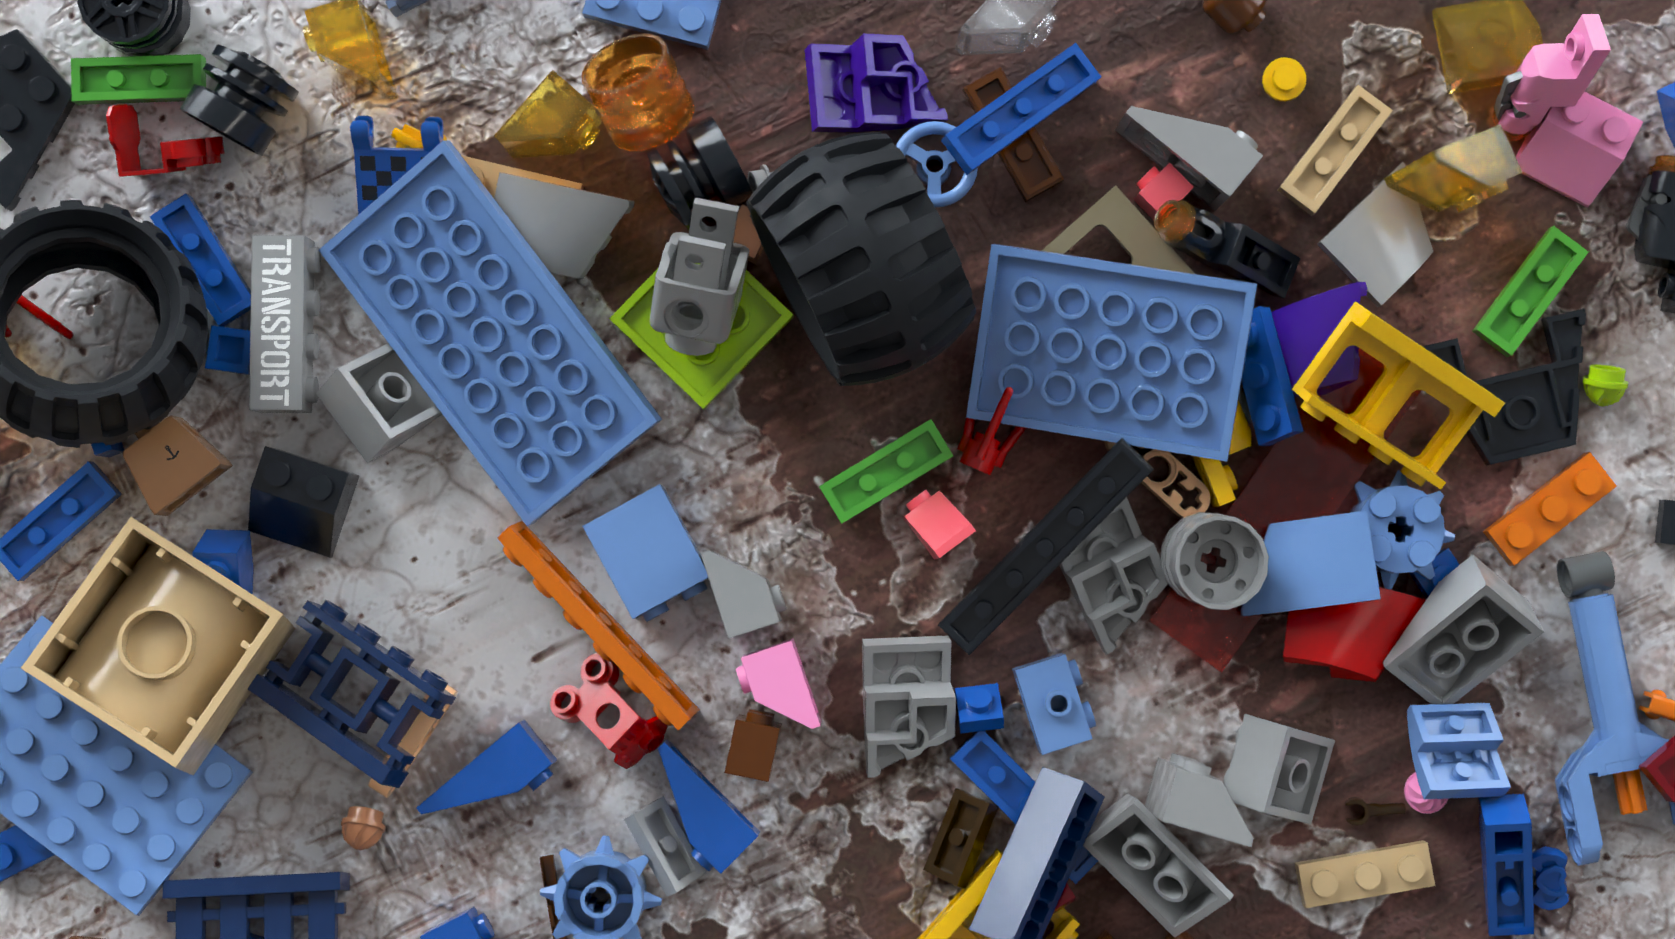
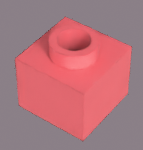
M1171 163L1167 164L1161 171L1154 166L1136 183L1141 191L1133 200L1158 224L1175 205L1179 204L1190 193L1194 186Z

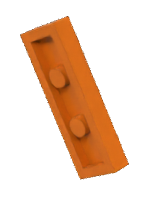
M1591 452L1583 453L1486 528L1483 533L1507 564L1515 566L1616 488L1617 485Z

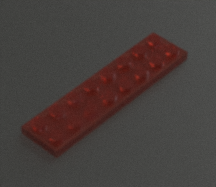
M1360 348L1358 350L1360 357L1358 380L1326 395H1318L1346 414L1353 413L1384 371V366L1380 361ZM1422 390L1414 391L1384 431L1385 440L1388 439ZM1299 407L1298 413L1304 432L1272 445L1235 497L1236 500L1230 504L1223 515L1233 516L1250 524L1263 540L1268 525L1271 523L1334 515L1375 457L1367 451L1371 444L1361 437L1356 444L1351 442L1334 429L1338 422L1328 416L1321 422ZM1211 552L1208 554L1202 553L1200 561L1215 565L1217 556L1212 555ZM1171 588L1148 621L1222 673L1263 614L1241 616L1242 605L1229 610L1209 609L1178 595Z

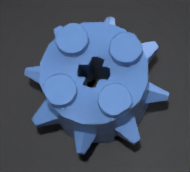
M1400 470L1397 471L1390 487L1375 490L1361 481L1354 484L1359 502L1353 506L1350 513L1368 510L1376 570L1381 573L1384 588L1392 590L1399 573L1415 571L1431 580L1435 576L1432 561L1435 560L1436 555L1440 552L1443 543L1452 542L1455 539V534L1444 528V517L1439 506L1444 497L1441 491L1427 495L1421 490L1409 487L1406 476ZM1396 521L1397 525L1402 529L1401 536L1398 537L1388 532V525L1394 524Z
M606 835L602 836L596 850L589 851L582 856L563 848L559 855L565 870L564 874L559 878L557 884L540 889L541 896L554 901L555 915L558 920L560 919L552 933L555 939L573 934L572 937L575 939H642L637 921L641 917L643 910L660 906L662 903V898L647 892L646 879L642 874L650 860L646 854L630 859L624 853L613 851L610 837ZM598 887L606 889V893H610L611 896L604 906L597 904L598 898L591 897V893H594Z

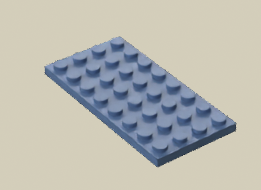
M443 140L318 250L527 526L534 524L662 420L451 141Z

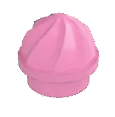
M1416 772L1405 783V799L1411 808L1420 813H1435L1442 809L1448 799L1424 800Z

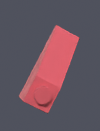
M924 490L906 504L910 512L903 518L933 559L941 558L976 531L972 524L940 490L932 496L927 490Z

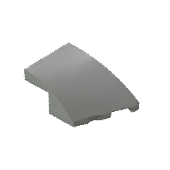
M1404 162L1400 163L1383 179L1369 195L1317 244L1354 283L1366 282V296L1377 307L1382 306L1434 252L1411 178Z
M499 172L494 198L550 273L584 279L595 263L596 255L599 251L605 249L612 239L610 233L624 214L630 213L634 206V201L501 172Z
M1127 497L1059 565L1089 627L1106 655L1114 651L1117 647L1115 644L1117 639L1131 622L1136 623L1145 613L1148 603L1152 599L1157 598L1168 584L1160 565V557L1155 544L1142 535Z
M948 635L862 639L866 773L868 778L880 775L881 769L903 758H906L908 761L920 755L926 748L938 746L954 738L956 696L951 685V640Z

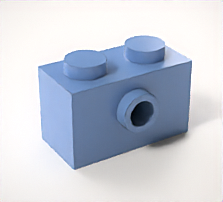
M1059 653L1012 668L1040 754L1044 755L1093 739L1089 728L1096 727V722L1089 702L1081 703L1076 686L1082 685L1083 682L1075 659L1068 661L1066 654Z

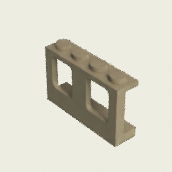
M1116 185L1041 250L1065 254L1092 229L1102 226L1108 230L1132 259L1131 265L1195 274L1174 249L1165 243L1157 230Z

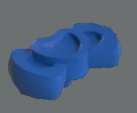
M1544 846L1532 853L1533 867L1537 870L1535 874L1537 887L1533 891V901L1538 907L1549 911L1562 908L1569 901L1565 880L1567 876L1565 866L1568 857L1558 848Z

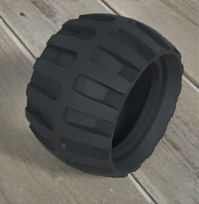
M871 132L846 135L808 148L771 173L747 200L752 223L775 275L813 347L824 362L829 373L840 386L877 383L911 372L942 353L974 320L976 307L972 299V290L965 276L958 253L945 229V225L919 177L907 162L905 155L894 145L887 134Z
M62 200L58 207L39 211L38 207L35 206L16 214L13 223L4 230L0 228V418L13 429L31 438L39 437L53 441L58 446L80 448L81 444L104 443L107 446L123 442L130 435L143 429L149 430L166 418L169 412L187 395L202 365L207 344L208 318L206 303L197 275L186 256L179 252L172 244L168 235L149 221L140 223L131 217L128 210L105 203L103 208L83 205L82 200ZM75 268L109 272L134 285L153 307L159 327L152 347L130 370L104 382L67 384L38 375L14 356L5 339L8 315L25 290L47 275Z

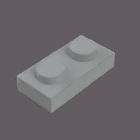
M664 796L624 819L643 855L646 854L650 859L648 864L667 897L677 893L706 873L704 868L692 856L693 848Z

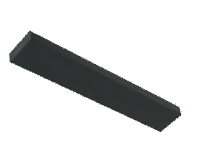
M1122 437L939 622L938 626L970 655L1154 470V467Z

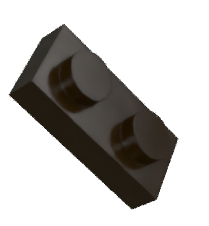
M955 788L923 870L957 887L966 889L999 806L967 791Z

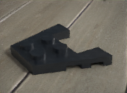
M18 29L0 36V136L12 148V151L0 161V204L9 211L17 207L21 199L18 197L27 180L34 177L39 168V159L49 142H54L75 105L72 102L71 85L24 33Z
M1585 309L1541 319L1551 357L1550 364L1474 381L1505 402L1496 417L1483 410L1466 433L1486 466L1576 445L1580 398L1578 376L1579 363H1582L1583 360L1581 337L1582 326L1585 325L1586 321ZM1458 338L1422 346L1466 375Z

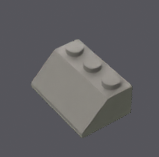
M1175 753L1171 754L1170 761L1158 757L1144 805L1154 816L1162 822L1252 847L1254 839L1223 782L1210 775L1211 767L1197 762L1195 759Z
M1128 793L1100 814L1091 827L1083 845L1174 938L1231 901L1234 896L1136 797Z

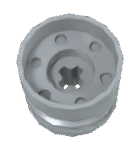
M1198 512L1182 518L1168 531L1161 546L1160 565L1166 582L1178 595L1209 609L1229 610L1246 604L1260 591L1267 576L1269 556L1263 538L1250 524L1233 516ZM1211 552L1212 555L1217 556L1215 565L1201 562L1202 553L1208 554Z

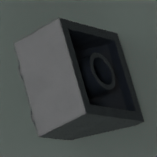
M265 446L251 486L248 530L332 558L360 476L280 449Z

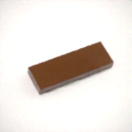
M1000 67L963 87L962 91L976 114L1010 90L1012 86ZM1035 127L998 153L1025 202L1064 181L1061 172Z

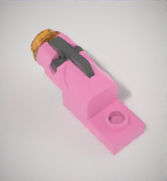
M1582 14L1571 33L1567 35L1565 43L1533 46L1517 72L1504 78L1500 94L1497 95L1492 116L1493 128L1500 137L1509 141L1520 140L1532 133L1551 107L1576 106L1611 51L1599 14Z

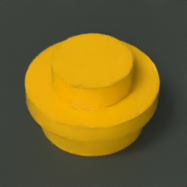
M1283 57L1275 59L1264 70L1262 76L1264 90L1271 98L1277 101L1293 100L1305 88L1306 72L1302 65L1292 58Z

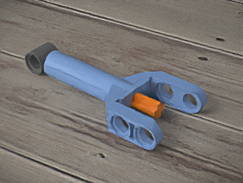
M1604 551L1558 560L1557 577L1563 594L1568 598L1576 596L1568 604L1594 728L1585 744L1570 755L1555 778L1569 851L1572 859L1578 866L1598 862L1603 846L1589 775L1600 777L1612 774L1620 814L1642 813L1648 809L1638 766L1669 741V739L1661 737L1639 722L1613 594L1603 593V591L1613 589L1615 585L1613 564L1609 555ZM1669 802L1673 824L1675 825V802Z

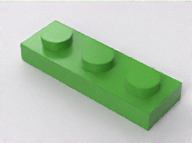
M201 54L71 58L72 102L77 105L184 101L194 84L206 87V73L203 70L206 58Z
M1555 226L1548 228L1472 332L1504 356H1512L1589 251Z
M932 419L820 485L819 488L839 521L843 524L953 457V454Z

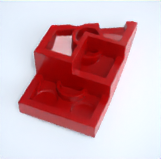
M1379 587L1381 599L1289 611L1283 651L1284 662L1328 666L1332 678L1376 682L1385 669L1383 661L1426 600Z

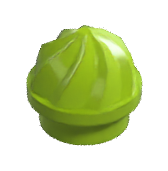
M1590 365L1589 373L1583 376L1582 381L1588 398L1601 407L1619 402L1628 388L1629 382L1624 380L1626 370L1610 365Z

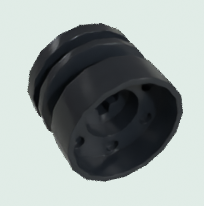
M124 0L77 1L83 21L91 30L118 51L129 56L166 55L182 42L190 26L191 8L188 0H133L129 6L123 3Z
M217 44L212 55L227 65V69L224 72L206 63L203 70L218 83L216 88L211 90L194 84L180 110L240 146L263 156L276 133L274 128L261 118L263 113L267 111L285 117L288 110L272 100L274 94L294 102L299 91L289 85L278 71L246 52L228 49Z
M711 116L686 129L691 150L683 153L671 138L665 140V144L673 158L669 162L664 163L655 146L645 151L649 158L651 177L671 214L686 226L688 232L692 215L690 210L693 209L696 197L710 200L717 196L722 203L740 206L746 203L753 194L736 157ZM705 217L708 222L714 220L712 217Z

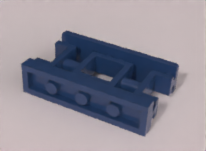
M307 600L303 609L308 612L304 617L300 616L296 621L297 625L312 634L290 668L282 663L271 660L266 667L269 669L265 676L257 674L248 690L379 784L400 788L409 774L404 768L407 764L411 765L415 757L401 748L399 743L420 711L429 717L440 720L444 714V711H442L446 704L452 705L456 697L445 690L448 685L445 679L428 669L422 674L411 665L415 659L395 646H391L390 650L377 643L381 638L377 632L362 623H358L354 627L344 620L348 613L336 604L325 600L320 605ZM324 622L362 649L360 653L355 649L343 646L333 662L324 658L322 653L334 635L320 626L321 623ZM354 664L378 680V683L357 715L332 699ZM390 668L429 695V698L425 699L421 695L410 693L400 709L394 707L388 700L401 681L386 672L387 669ZM311 670L322 677L309 699L323 708L322 711L285 686L283 681L301 687ZM377 717H379L389 726L376 746L390 755V758L385 757L348 729L352 728L357 732L367 734Z

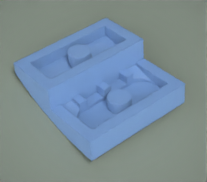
M1490 703L1409 706L1407 709L1410 747L1415 772L1424 800L1500 797L1508 792L1511 786L1497 752V748L1504 739Z

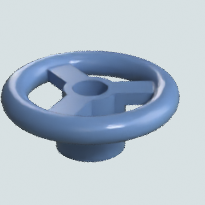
M932 121L918 124L909 129L899 139L896 147L905 156L917 162V176L922 183L927 185V194L934 207L937 208L951 205L963 198L973 186L978 168L968 175L964 172L962 179L956 187L941 194V185L949 178L951 164L956 160L948 150L944 152L938 150L925 151L915 145L914 142L923 136L931 134L945 136L956 127L948 123ZM933 159L938 160L942 164V169L939 172H931L928 170L926 163Z

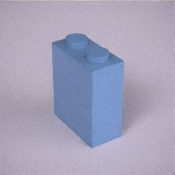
M659 484L582 526L632 619L643 615L645 621L648 622L669 610L666 604L667 601L680 594L684 601H687L708 589L704 581L709 578L701 554L663 485Z

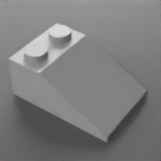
M1134 106L1127 110L1115 129L1116 132L1162 169L1171 163L1194 186L1191 192L1214 211L1233 194L1263 157L1256 150L1258 148L1257 143L1242 131L1238 130L1235 133L1228 127Z
M1472 554L1438 582L1383 661V665L1430 704H1454L1544 633L1530 602Z

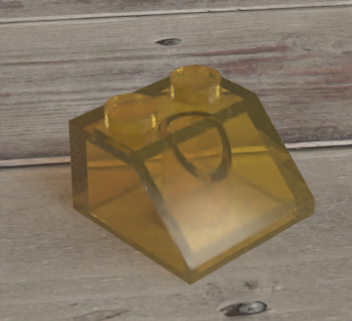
M337 0L305 10L309 25L303 27L304 37L310 51H316L321 62L326 61L337 73L389 100L398 98L374 17L360 0Z
M1481 0L1434 8L1432 10L1447 94L1502 85L1506 76L1517 72L1532 47L1543 44L1540 25L1523 0Z
M552 70L497 131L494 138L512 158L574 154L579 147L585 150L595 141L600 133V129L597 127L602 122L593 104Z
M1501 124L1432 151L1387 176L1384 180L1387 187L1436 212H1441L1455 206L1459 213L1482 203L1483 200L1480 194L1485 200L1508 190L1509 187L1506 181L1523 172Z

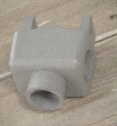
M696 197L693 203L689 233L675 232L665 245L655 276L650 326L655 331L665 333V342L677 352L686 355H706L713 352L717 344L725 342L729 337L742 296L749 256L748 247L733 243L739 206ZM706 216L712 217L717 225L713 227L706 226L702 222V218Z

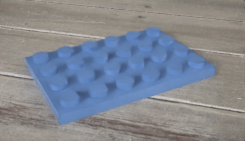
M991 244L966 418L991 421L1005 388L1011 387L1013 394L1002 418V424L1117 443L1123 437L1132 446L1228 461L1258 284Z
M41 615L0 664V814L135 915L140 916L163 887V882L170 878L253 772L215 744L196 773L190 775L173 767L22 670L21 667L53 624Z

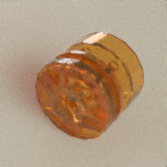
M644 33L633 34L615 40L590 58L582 71V85L592 104L599 111L600 119L607 128V133L611 140L620 149L642 151L660 146L676 137L690 123L695 112L694 100L686 89L684 80L677 73V65L667 44L660 36Z

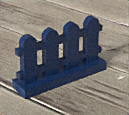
M326 872L165 880L163 882L162 899H176V911H167V922H176V939H206V921L220 920V939H250V918H264V939H294V916H308V939H338V914H346V902L338 903V891L350 890V873ZM294 893H308V904L294 905ZM250 895H264V906L250 907ZM220 897V909H206V898Z

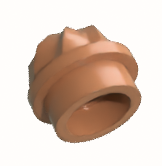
M349 807L347 817L342 818L341 821L344 840L356 850L369 849L374 846L385 832L386 826L382 823L384 813L368 807Z

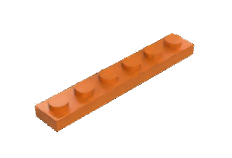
M523 521L510 525L497 537L504 545L503 552L507 558L515 565L520 567L523 565L534 577L533 584L538 591L547 598L553 597L564 609L563 616L574 628L578 630L583 629L594 641L593 647L604 660L608 662L613 661L624 673L623 679L634 692L638 694L643 693L652 702L654 713L664 724L668 726L673 725L677 730H680L700 711Z

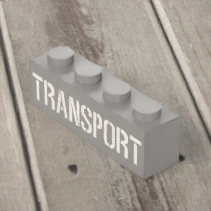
M252 235L249 410L255 412L312 413V403H317L319 398L316 394L319 390L318 379L313 377V360H317L319 357L320 342L318 334L313 333L314 316H319L320 295L318 290H314V273L320 272L321 254L318 251L319 247H315V242L305 235Z

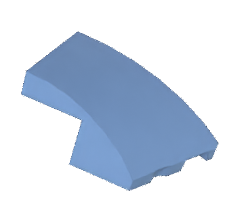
M1368 510L1269 524L1263 540L1269 556L1267 576L1260 591L1246 604L1242 605L1241 616L1381 599Z

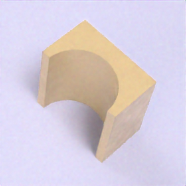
M130 517L21 669L173 767L194 775L251 694L248 687L256 675H264L269 662L276 658L296 628L281 612L133 517Z

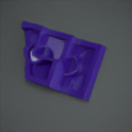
M863 33L852 45L811 43L805 48L812 132H865L905 129L925 122L937 121L945 123L948 120V115L944 108L939 109L927 87L929 80L923 69L914 61V53L903 35Z
M1355 282L1271 312L1292 388L1353 303L1356 301L1360 304V298L1367 295L1366 282ZM1352 345L1345 349L1317 389L1318 395H1326L1358 380L1360 366L1359 347ZM1293 391L1294 398L1298 397L1299 395Z

